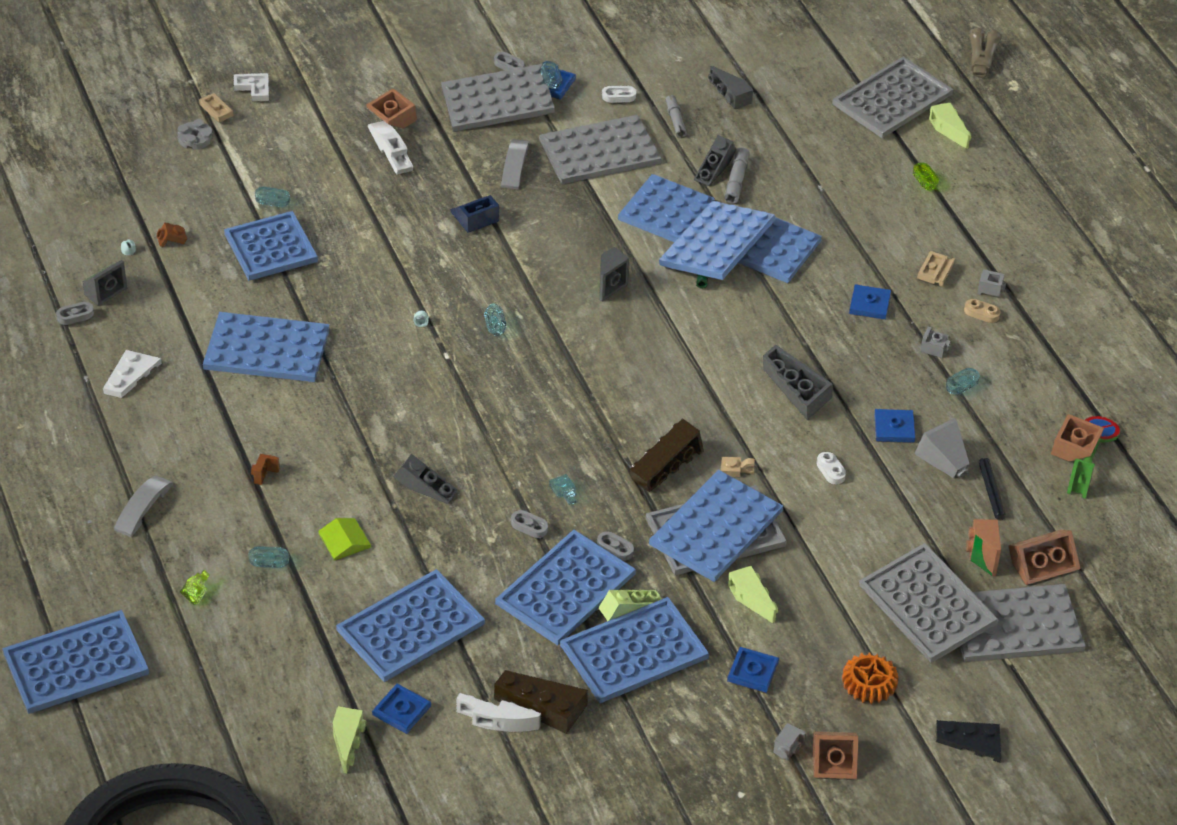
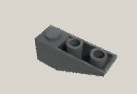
M710 66L709 81L724 96L728 104L734 109L752 104L753 89L745 80Z
M717 135L694 181L710 187L729 165L737 150L732 140Z
M413 454L405 460L393 476L408 489L446 504L450 502L458 491Z

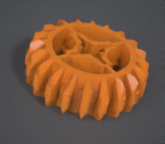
M869 652L866 656L861 653L859 657L854 655L852 660H848L843 668L842 683H844V689L848 690V695H854L855 700L860 698L862 703L867 700L872 704L875 700L878 703L882 699L887 701L889 696L894 694L898 686L899 676L896 667L893 666L892 661H887L886 656L880 658L878 653L873 656Z

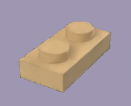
M215 93L199 99L200 105L218 123L233 117V110Z

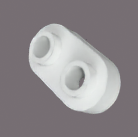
M607 86L602 90V99L608 103H629L636 99V89L632 86Z
M830 452L820 453L817 457V467L826 480L831 484L843 483L846 471L837 457Z

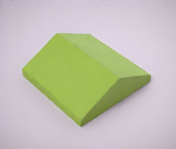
M335 518L318 531L334 561L371 548L370 542L355 518Z

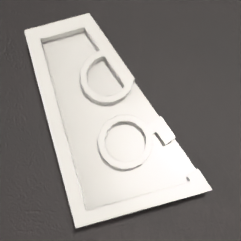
M126 350L103 388L104 394L122 398L137 385V381L143 376L147 377L151 369L162 364L161 358Z

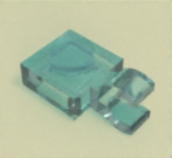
M567 474L549 480V486L558 498L564 497L569 505L577 503L574 498L577 495L575 485Z

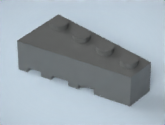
M774 345L763 355V370L806 420L832 399L833 384L779 346Z

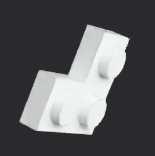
M268 73L234 74V91L251 90L252 101H269Z

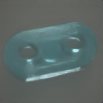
M551 61L543 62L540 71L544 83L552 89L560 87L562 77L558 65Z
M259 187L255 190V200L261 204L284 207L290 203V194L286 190Z
M492 303L486 308L484 318L488 331L495 336H499L506 330V320L502 308Z
M966 368L947 379L946 390L951 394H961L979 383V372L973 368Z
M257 546L248 553L250 564L256 567L282 568L289 563L288 551L280 547Z

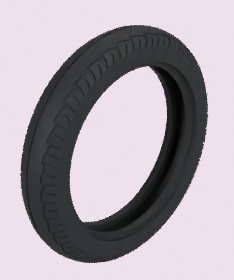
M166 763L141 767L108 780L86 796L73 810L64 824L113 825L124 816L147 806L163 803H187L212 810L224 817L232 825H275L263 802L241 782L225 773L208 767L183 763Z

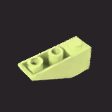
M945 103L931 106L929 120L935 130L967 149L971 140V133L966 129L964 121L960 119L957 110L953 108L952 104Z
M752 566L729 572L728 586L735 599L771 623H775L778 607L770 599L768 589L763 587L759 574L755 573Z
M609 590L599 609L606 620L610 621L662 600L656 590Z
M338 706L333 720V736L343 772L347 774L349 766L354 764V751L359 749L361 741L359 735L360 732L365 730L366 720L363 719L362 710Z

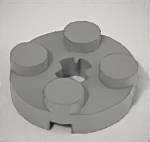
M196 119L193 122L179 125L177 137L181 146L185 148L189 146L197 150L205 148L210 144L213 133L208 124L204 123L201 119Z

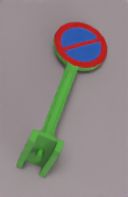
M1091 416L1085 419V421L1103 427L1104 430L1092 455L1085 457L1084 461L1075 459L1067 490L1068 494L1074 491L1083 494L1082 498L1086 499L1095 465L1092 461L1099 443L1112 442L1119 437V426L1113 420L1106 417Z

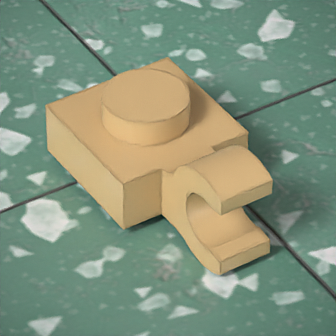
M722 457L721 471L731 477H740V473L754 474L755 459L748 458L741 462V457Z

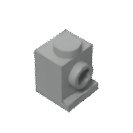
M983 269L977 294L985 293L999 297L1000 292H1005L1007 283L1004 282L1005 274Z
M927 327L922 338L920 352L942 358L944 352H948L951 341L948 340L949 335L933 331L931 327Z
M787 723L775 739L774 753L780 758L789 760L793 753L797 754L800 747L804 746L806 732Z

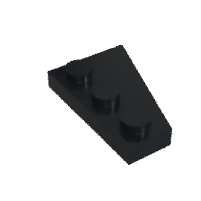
M936 721L937 743L959 750L964 748L975 752L974 755L980 757L986 755L992 757L993 761L1001 762L1000 724Z

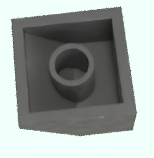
M615 247L601 255L600 301L606 300L628 285L629 257Z
M120 260L82 281L84 295L99 306L126 290L127 282L124 261Z

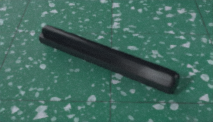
M981 458L979 460V467L995 519L1003 520L1006 512L990 460L988 458Z

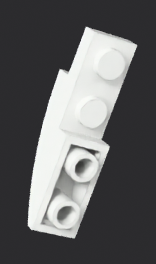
M385 121L368 124V128L381 153L385 152L396 175L412 171L413 165L407 155V147L397 131Z
M462 693L456 699L457 712L472 717V725L505 732H524L539 730L541 726V713L518 706L512 702L509 703L502 700L499 706L491 702H485Z

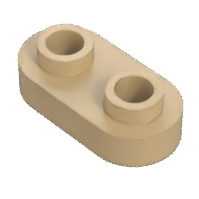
M969 299L965 302L964 312L970 317L989 323H995L1000 319L1001 311L995 305L977 299Z

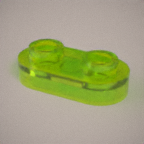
M920 162L913 166V176L924 189L931 191L938 188L939 177L928 164Z

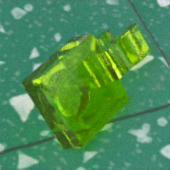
M203 570L201 574L198 572L195 576L189 577L180 593L193 605L198 604L207 591L204 583L210 574Z

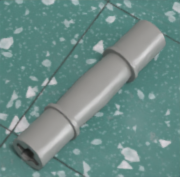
M743 147L736 150L734 160L732 161V170L725 193V201L730 204H735L739 200L745 170L748 166L750 152Z

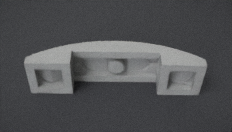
M512 139L505 160L501 188L519 190L521 172L530 141Z
M153 476L143 483L126 504L116 522L114 531L132 537L142 525V517L159 496H165L172 487L173 482L159 476Z

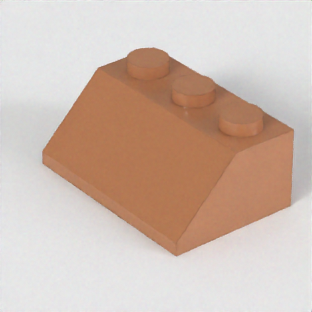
M1058 530L1008 545L1012 564L1026 585L1081 569L1072 530Z

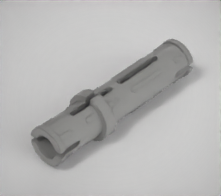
M671 95L672 100L667 96L665 99L668 106L667 111L669 116H671L676 136L681 138L680 133H682L683 137H685L687 131L681 117V108L677 104L674 95Z

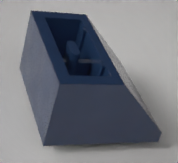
M491 195L450 209L453 216L467 233L499 222V204Z

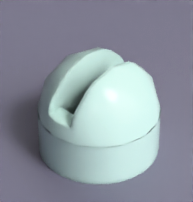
M130 239L123 241L121 252L124 255L134 254L136 252L135 243Z
M425 311L416 312L414 324L418 327L426 326L429 321L428 314Z

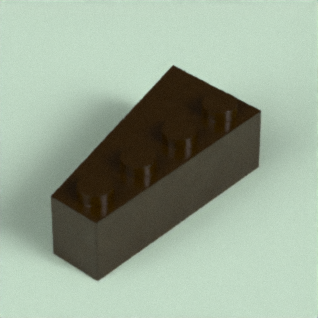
M683 418L678 423H675L665 436L660 437L658 442L648 449L639 461H636L631 466L630 474L632 480L646 491H652L667 479L669 473H676L682 463L688 464L693 460L692 456L694 454L700 455L704 452L700 430Z
M505 670L494 684V700L500 703L502 700L509 703L512 702L518 706L533 709L541 713L542 723L567 734L588 706V690Z

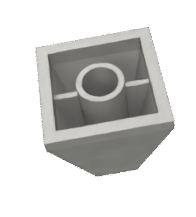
M955 418L923 434L915 451L918 457L953 478L957 476L961 478L968 473L969 470L967 468L970 463Z

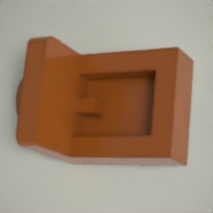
M165 222L161 229L157 231L156 237L160 247H164L168 240L180 244H185L187 241L185 229L180 225Z
M265 454L259 455L256 464H253L251 469V475H254V484L262 485L267 471L279 472V457Z

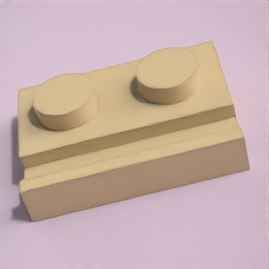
M930 251L918 272L917 279L933 284L936 282L943 286L954 265L955 259L952 258L951 260L945 255Z

